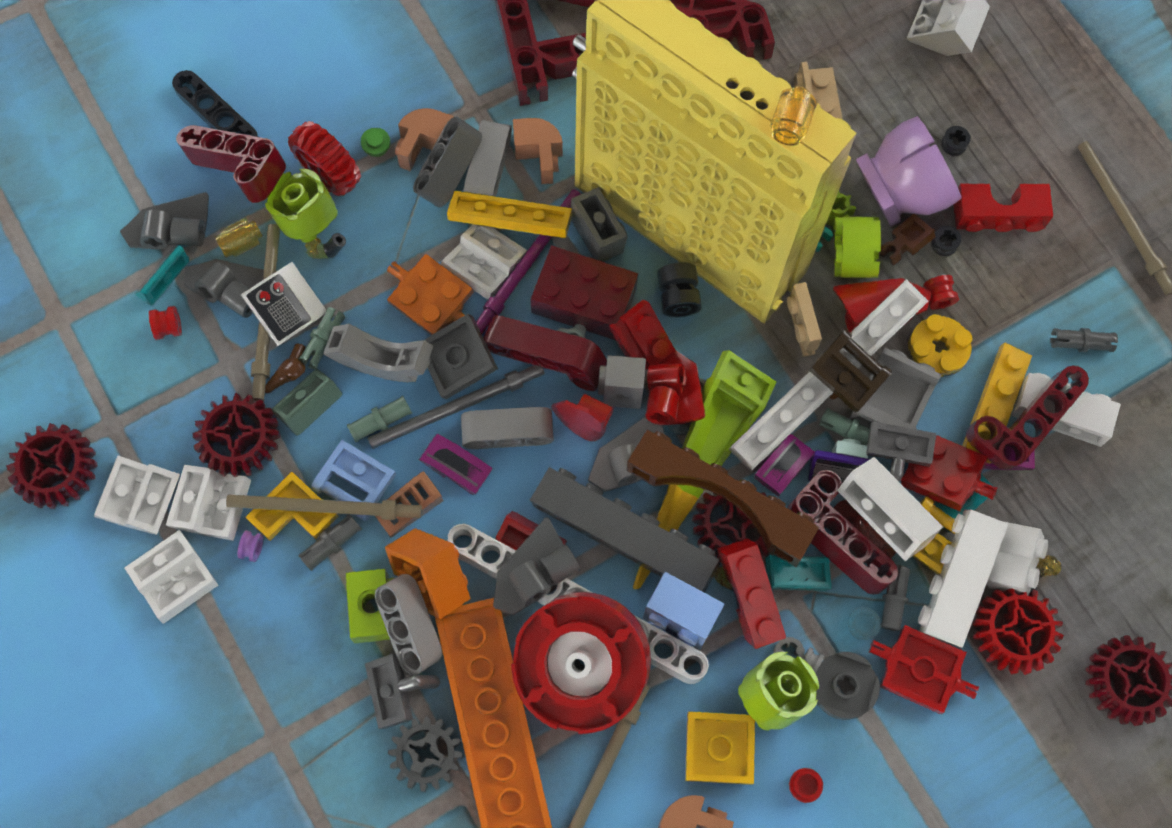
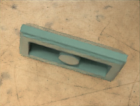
M315 369L276 404L272 411L280 421L298 436L342 396V392L333 380L320 370Z

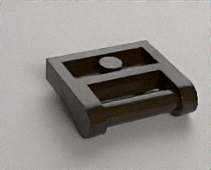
M844 329L812 365L809 371L856 413L891 375L892 370L886 365H880L851 338L853 335L847 329ZM842 347L874 375L872 380L839 352Z

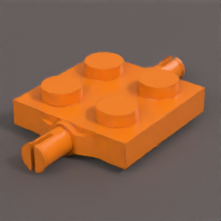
M425 254L415 267L409 271H406L395 261L391 263L392 267L389 265L387 272L391 273L400 282L398 287L388 297V303L427 333L433 335L465 316L462 310L466 301L474 293L473 288L429 255Z

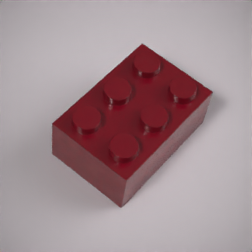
M551 245L531 296V313L573 327L581 324L588 332L616 340L609 326L616 324L620 321L619 318L629 311L637 289L639 273Z

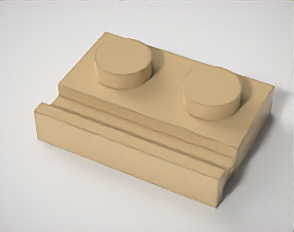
M806 282L794 284L790 296L787 297V305L794 323L796 339L800 345L803 357L815 355V350L818 349L822 337Z

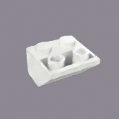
M922 0L907 39L911 43L946 56L970 53L974 48L990 6L986 0Z

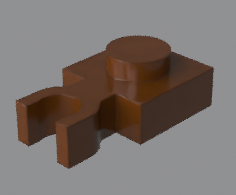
M912 214L891 232L894 240L888 241L881 246L880 255L884 257L888 252H895L889 257L890 263L894 266L901 260L904 252L908 251L911 255H914L936 237L935 230L916 214Z

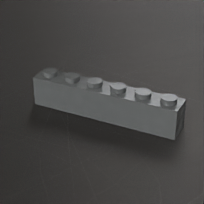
M550 467L548 468L530 499L535 508L660 577L667 572L704 593L706 592L720 566V560L716 558L717 553L702 544L698 548L687 542L688 537L675 529L671 528L670 532L660 528V522L645 513L641 517L630 511L632 507L618 498H615L614 501L602 496L604 492L591 483L583 486L575 481V475L563 468H559L558 471Z

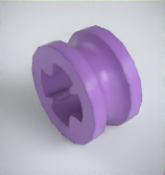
M246 530L239 542L238 558L244 559L249 557L250 561L256 562L262 550L263 534L257 533L253 536L251 531Z

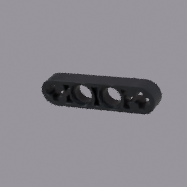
M184 70L173 77L172 84L178 97L211 128L234 133L240 131L241 134L259 137L256 130L194 72ZM184 83L192 84L195 94L193 95L190 89L186 86L182 87ZM210 98L214 100V104L208 109H201L199 107V103L203 99ZM229 116L234 118L232 125L224 128L218 125L223 117Z

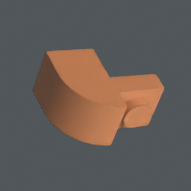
M430 108L417 109L405 115L398 124L401 138L395 149L400 168L411 171L422 147L432 150L443 128L454 116Z
M513 119L516 160L539 158L541 184H553V172H559L558 157L563 156V142L560 132L553 124L543 119Z
M691 795L682 797L672 803L663 813L658 828H732L734 822L727 820V813L708 807L707 812L701 811L705 797Z

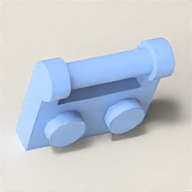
M341 440L314 479L311 489L318 494L323 492L336 501L362 502L329 482L332 475L335 474L368 494L363 502L378 503L396 476L394 470ZM356 515V517L363 521H367L371 516Z

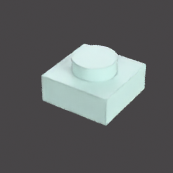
M855 439L838 440L832 449V453L868 458V455H866L867 446L861 445V442Z

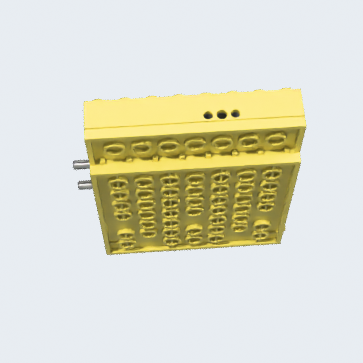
M595 1L587 9L586 39L581 35H577L573 40V45L583 51L577 58V67L572 73V76L577 79L575 187L583 193L599 187L605 199L610 202L615 216L678 262L694 264L697 269V275L765 324L770 316L782 305V296L787 290L791 292L794 284H797L808 271L851 161V157L848 154L857 132L852 130L846 121L835 118L823 110L815 100L806 98L798 93L786 80L775 77L766 71L757 60L746 57L734 49L728 40L722 37L718 38L705 29L699 20L692 17L689 18L676 9L671 1Z

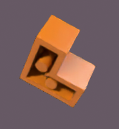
M414 528L384 547L394 575L408 574L416 580L430 615L441 619L471 599L467 589L468 580L461 570L458 561L459 552L453 543Z

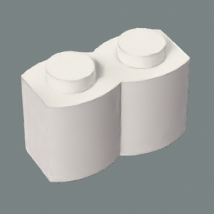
M1008 523L987 581L990 589L1006 591L1013 588L1018 595L1022 592H1027L1028 596L1031 588L1035 589L1037 587L1040 571L1036 569L1040 558H1045L1048 549V540L1044 539L1041 529Z

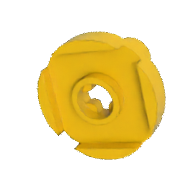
M933 314L915 327L908 341V349L913 357L912 361L918 364L925 363L935 369V372L943 377L944 375L955 374L965 366L972 352V335L956 320ZM932 342H944L947 351L942 350L940 353L935 351L936 345Z

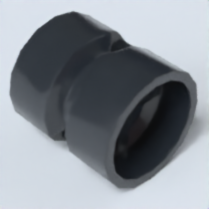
M679 262L661 267L657 272L659 290L663 292L660 296L662 313L665 316L676 318L698 313L702 305L700 291L696 288L698 286L696 266L691 263Z

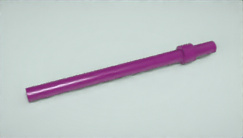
M572 189L560 207L570 208L572 198L581 195V193L576 189ZM539 234L496 295L487 300L483 306V313L476 321L481 334L490 324L492 317L502 313L505 308L504 303L553 236Z

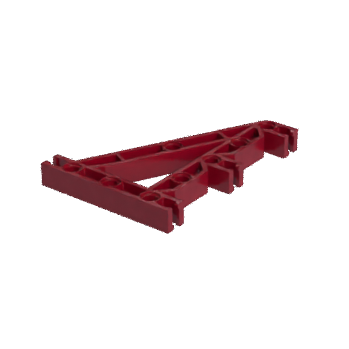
M495 0L519 105L523 106L531 103L530 97H527L526 85L523 86V84L537 82L536 89L537 91L539 90L540 102L548 101V84L545 74L555 80L573 77L572 73L577 67L579 53H583V51L573 45V40L577 35H581L586 39V33L537 42L527 0ZM597 0L558 1L590 7ZM669 0L676 9L689 18L692 17L699 20L705 29L718 38L722 37L731 42L736 37L740 52L746 57L755 59V44L751 41L759 40L763 48V59L772 58L775 39L767 13L760 4L747 0ZM528 63V64H531V65H529V66H523L522 64Z

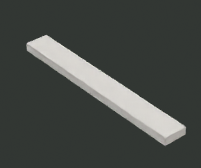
M906 279L851 332L853 335L851 338L872 356L928 300ZM842 347L839 352L859 369L862 364ZM811 372L807 373L744 433L729 450L752 471L833 392Z

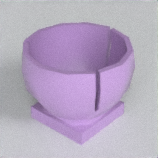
M918 116L902 122L889 132L874 158L870 159L866 153L856 159L861 173L890 227L901 222L900 215L902 213L931 215L948 209L961 199L957 184L937 145L929 146L934 143V140Z

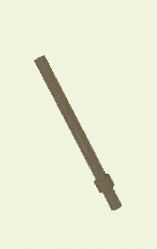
M1089 142L1081 143L1077 147L1145 260L1147 272L1150 277H1155L1165 296L1171 295L1172 280L1166 272L1168 269L1161 257L1158 258Z
M277 224L268 225L263 280L276 272L280 228ZM260 322L258 325L255 362H252L251 376L253 377L252 397L254 401L259 399L264 401L266 379L270 377L271 364L268 363L270 336Z
M228 494L226 498V506L232 508L381 516V519L395 520L396 517H422V505L397 504V501L393 500L371 503Z
M646 685L632 710L618 722L568 828L584 827L631 726L636 725L641 715L639 709L650 688Z

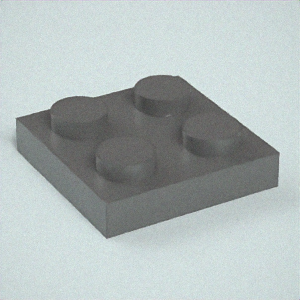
M466 314L425 339L426 342L433 345L428 370L443 399L452 397L498 370L477 323L470 314Z

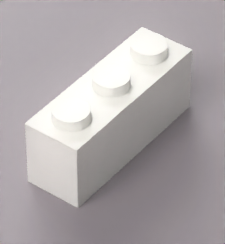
M1029 373L1023 380L1011 416L1018 418L1051 378L1041 373ZM1067 383L1060 391H1066L1071 388V385ZM1084 391L1052 430L1101 447L1112 438L1121 404L1111 401V398L1106 395L1091 394ZM1045 399V409L1050 413H1054V403L1049 399Z
M875 457L854 469L837 490L904 561H907L926 547L943 528Z

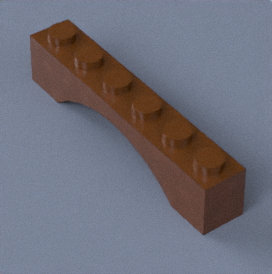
M647 429L627 461L626 471L652 486L670 484L689 485L706 489L724 497L751 520L761 535L767 551L794 567L798 566L819 529V526L814 524V519L809 515L789 510L779 498L771 495L766 497L757 492V488L749 481L734 479L728 475V471L722 466L715 463L710 465L704 462L694 450L687 447L681 449L672 444V440L667 435L659 431L653 433Z

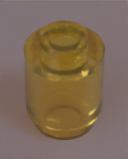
M796 86L781 92L771 122L772 137L777 142L788 146H795L800 144L801 139L807 136L817 105L815 97L809 90Z
M245 217L221 229V233L214 237L227 258L231 255L236 257L260 245L258 238L263 235L255 220L248 222Z

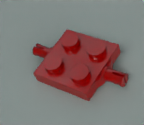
M936 435L932 465L923 466L908 463V468L901 479L903 487L925 497L927 496L957 511H961L966 500L975 492L993 500L998 490V487L980 481L981 473L987 463V456Z
M907 625L902 627L897 642L891 648L875 640L870 645L868 653L886 660V670L880 687L938 714L945 712L950 697L956 691L972 699H975L977 695L976 692L979 690V686L961 679V667L967 653L961 649Z

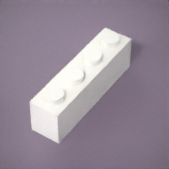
M971 509L964 510L963 514L956 516L952 526V532L955 533L952 544L945 546L940 562L944 563L940 576H934L929 588V593L933 594L928 606H923L918 617V624L921 625L920 632L963 648L1008 523Z

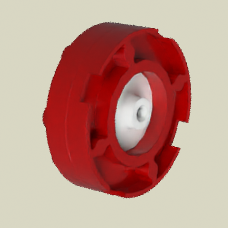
M576 592L553 599L528 618L515 640L511 672L516 691L526 708L537 719L554 729L561 728L579 732L578 734L595 733L607 729L622 720L632 710L648 682L651 668V653L644 629L625 606L601 594ZM578 659H581L585 665L580 664Z

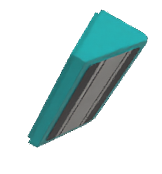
M178 245L169 251L135 292L137 297L151 306L155 304L190 262L183 247Z

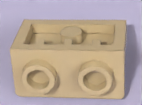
M801 62L798 73L794 74L795 90L800 91V94L804 97L815 100L823 110L833 117L842 119L833 67L809 69L807 62Z

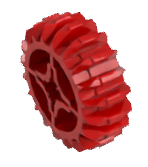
M305 121L301 126H297L292 131L293 133L288 137L290 151L294 154L295 159L299 161L300 166L317 173L329 192L337 196H344L356 187L361 178L359 167L349 155V152L342 146V143H339L327 129L312 121Z
M1013 588L1007 589L1004 593L997 589L992 592V598L987 596L982 600L984 607L977 608L976 614L980 619H975L972 625L981 629V631L973 634V638L983 640V644L978 647V651L988 650L990 654L987 656L986 662L990 663L997 659V670L1002 671L1008 666L1010 674L1015 675L1021 670L1024 675L1032 673V668L1036 671L1044 669V663L1050 664L1054 661L1052 653L1060 652L1061 647L1056 641L1062 640L1064 635L1057 632L1056 629L1061 627L1063 622L1059 620L1054 621L1052 616L1058 613V609L1052 608L1048 610L1046 605L1049 604V598H1044L1041 601L1037 600L1038 590H1033L1027 596V592H1022L1018 595ZM1005 606L1007 611L1004 615L1005 624L995 628L996 615L999 609ZM1023 609L1027 610L1036 620L1029 619ZM1016 624V628L1020 627L1022 630L1029 629L1019 635V632L1016 634L1014 630L1007 631ZM1040 632L1039 646L1031 655L1029 647L1032 646L1031 636ZM999 640L1008 642L1012 652L1006 649Z

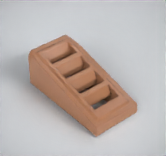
M424 471L387 499L397 501V504L401 502L402 504L411 505L407 497L412 494L417 503L422 505V516L443 502L442 495ZM421 487L429 495L425 500L418 492V489ZM375 516L390 538L419 519L396 517L398 522L393 525L391 520L381 519V516Z

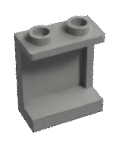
M884 348L877 362L882 366L886 365L889 367L892 373L858 412L852 411L849 419L856 418L860 420L859 424L869 429L873 421L917 429L916 425L936 384L941 378V374L935 372V369L928 364H918L908 359L899 350ZM871 374L869 379L872 380L874 375Z

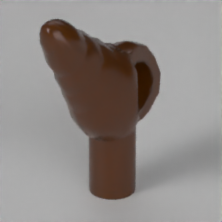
M299 343L294 345L290 357L281 363L274 375L266 383L265 393H271L285 383L296 380L305 372V364L298 360L306 348L304 345Z

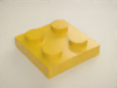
M688 711L685 781L753 785L755 720L750 715Z

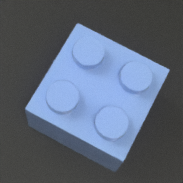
M665 572L645 608L643 619L700 650L724 603Z

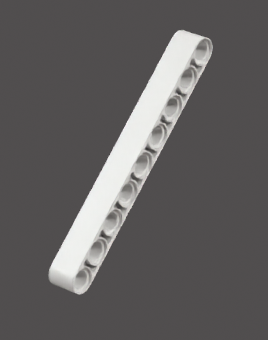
M458 524L452 527L448 534V542L453 544L458 537L462 535L469 536L472 539L469 546L459 548L455 545L459 552V559L497 579L499 569L516 551L467 524ZM497 551L500 554L497 562L489 564L483 561L482 558L486 552ZM566 578L556 584L557 590L553 594L546 595L537 602L545 605L553 599L569 593L593 592ZM635 616L648 639L651 665L687 684H696L703 679L708 671L709 664L707 657L701 651ZM667 644L672 650L671 657L667 659L659 658L654 652L656 645ZM689 659L696 660L701 666V672L697 675L688 674L684 669V662Z

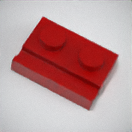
M642 299L619 318L620 321L609 326L626 357L646 359L645 371L650 364L660 363L675 351L652 306L646 300Z

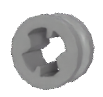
M786 637V639L780 640L773 650V653L784 652L781 647L785 645L787 649L791 645L795 648L793 653L795 657L799 656L803 659L805 653L802 643L793 637Z
M809 647L803 659L808 662L816 673L823 661L824 655L814 654V649Z

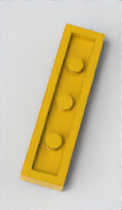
M454 191L447 210V218L450 221L566 238L572 219V208Z
M1006 342L999 347L971 424L981 417L992 416L1007 426L1032 355ZM979 425L978 433L980 437L989 440L991 436L990 430L984 425ZM965 437L962 446L980 453L971 446L967 437Z

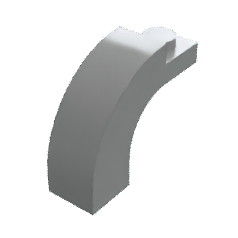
M349 323L333 327L323 355L365 374L398 382H416L418 375H423L430 365L433 345L425 340L409 343H395L382 340Z

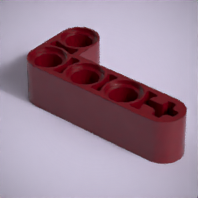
M190 125L181 129L176 136V142L192 164L234 173V180L248 201L252 203L262 202L267 199L286 169L284 159L274 143L267 138Z
M494 315L483 337L491 353L565 373L574 385L591 392L596 391L598 388L600 365L607 366V359L600 347L589 339L504 316Z
M1072 365L1066 367L1051 378L1010 428H1007L992 416H984L969 425L966 432L968 442L981 454L987 456L988 460L1000 469L1008 470L1022 464L1085 391L1089 384L1087 372L1079 366ZM1068 377L1071 378V388L1064 392L1060 391L1068 383ZM1045 399H1049L1054 403V413H1050L1045 409ZM1025 422L1034 426V437H1030L1025 433ZM979 425H984L990 430L991 436L989 440L980 437L978 433ZM1005 446H1009L1015 451L1014 461H1010L1004 456L1003 449Z
M822 470L800 491L787 508L795 513H805L800 506L806 508L808 513L805 514L812 517L815 521L814 524L819 526L811 544L865 592L873 595L879 594L896 580L898 576L897 566L891 558L830 505L831 501L839 494L837 490L842 482L840 477L833 471ZM819 486L823 487L827 491V493L822 491L819 488ZM825 528L829 529L833 535L828 534ZM849 549H851L852 551H854V552L856 553L857 557L853 556V555L850 553Z

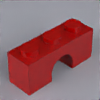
M960 183L958 189L961 199L953 204L956 229H966L968 232H978L983 229H996L998 232L1025 229L1027 232H1037L1045 229L1053 218L1050 184H1019L1011 197L1012 205H1002L992 197L990 184Z
M747 538L718 548L717 551L726 579L731 583L739 602L740 609H737L736 612L745 640L755 649L786 639L758 544Z

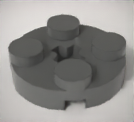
M840 652L822 661L815 673L819 681V689L816 695V700L818 699L817 706L829 716L840 720L856 719L868 712L875 705L880 692L878 676L875 675L874 670L871 668L872 665L868 660L856 653ZM844 677L849 678V684L854 686L853 692L848 691L846 695L842 694L840 688L837 687V681H843Z

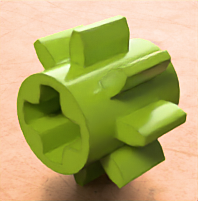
M839 191L826 222L829 226H833L834 230H836V217H850L854 215L856 210L855 206H850L851 195L846 196Z

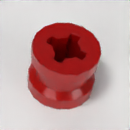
M952 275L937 276L923 284V288L932 292L929 301L930 309H944L956 304L960 300L958 293L952 287L954 284Z
M176 306L167 307L165 311L149 310V323L155 340L163 339L165 335L170 334L174 337L182 335L180 316Z

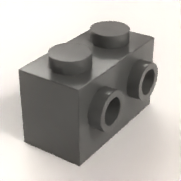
M599 187L572 198L570 207L572 208L571 220L593 259L604 262L623 254L627 240L626 230L617 220L610 202L605 199Z

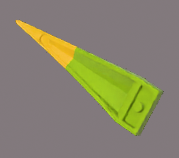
M722 351L712 375L706 380L702 391L706 416L701 420L691 422L683 447L694 450L699 454L701 460L710 465L715 463L722 466L731 454L729 448L749 430L765 409L777 382L732 351ZM670 484L657 520L660 522L659 527L670 532L671 528L678 530L705 489L689 485ZM640 566L633 589L641 588L651 571Z

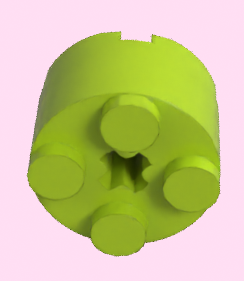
M299 169L301 173L292 175L289 171L282 174L273 191L268 196L265 207L284 235L292 239H301L302 242L307 243L313 241L317 234L322 232L331 221L336 219L338 210L333 198L317 173L309 169Z
M836 217L834 277L878 278L880 261L877 260L881 251V225L879 217Z
M782 651L773 653L752 668L739 685L738 694L743 701L744 707L761 729H784L810 713L816 707L819 681L812 667L801 657L797 656L794 658L786 655L788 652Z

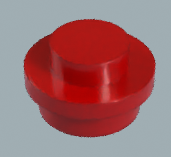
M801 768L790 777L789 790L796 800L810 803L817 800L822 794L823 781L815 770Z

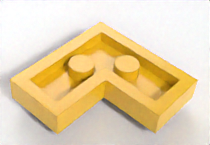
M293 472L267 495V497L322 500ZM253 509L246 516V519L271 541L292 519L296 520L312 537L317 539L320 536L319 534L326 530L339 516L336 513Z

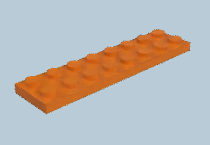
M494 597L461 605L441 619L435 617L481 828H552L524 705L516 691L512 678L511 664L513 659L502 612L493 608Z

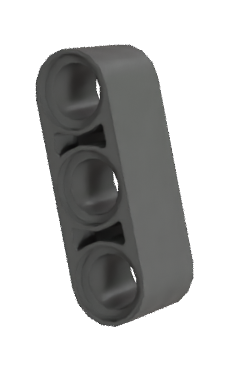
M457 116L451 118L443 128L414 182L413 191L437 207L444 206L450 200L482 140V133Z

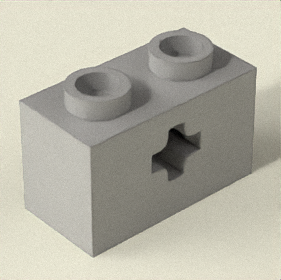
M607 356V366L600 365L598 395H604L603 403L612 407L640 409L644 388L645 358Z

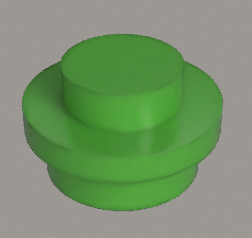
M381 128L368 129L361 137L363 151L373 157L384 155L391 144L388 133Z

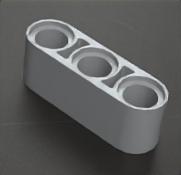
M482 120L479 127V132L482 133V140L469 164L463 192L496 197L511 141L512 125Z
M547 407L475 410L461 414L462 446L467 449L539 446L550 444L554 441L552 410Z
M401 574L378 587L375 591V600L398 662L407 674L411 676L418 675L442 658V648L419 586L412 576Z

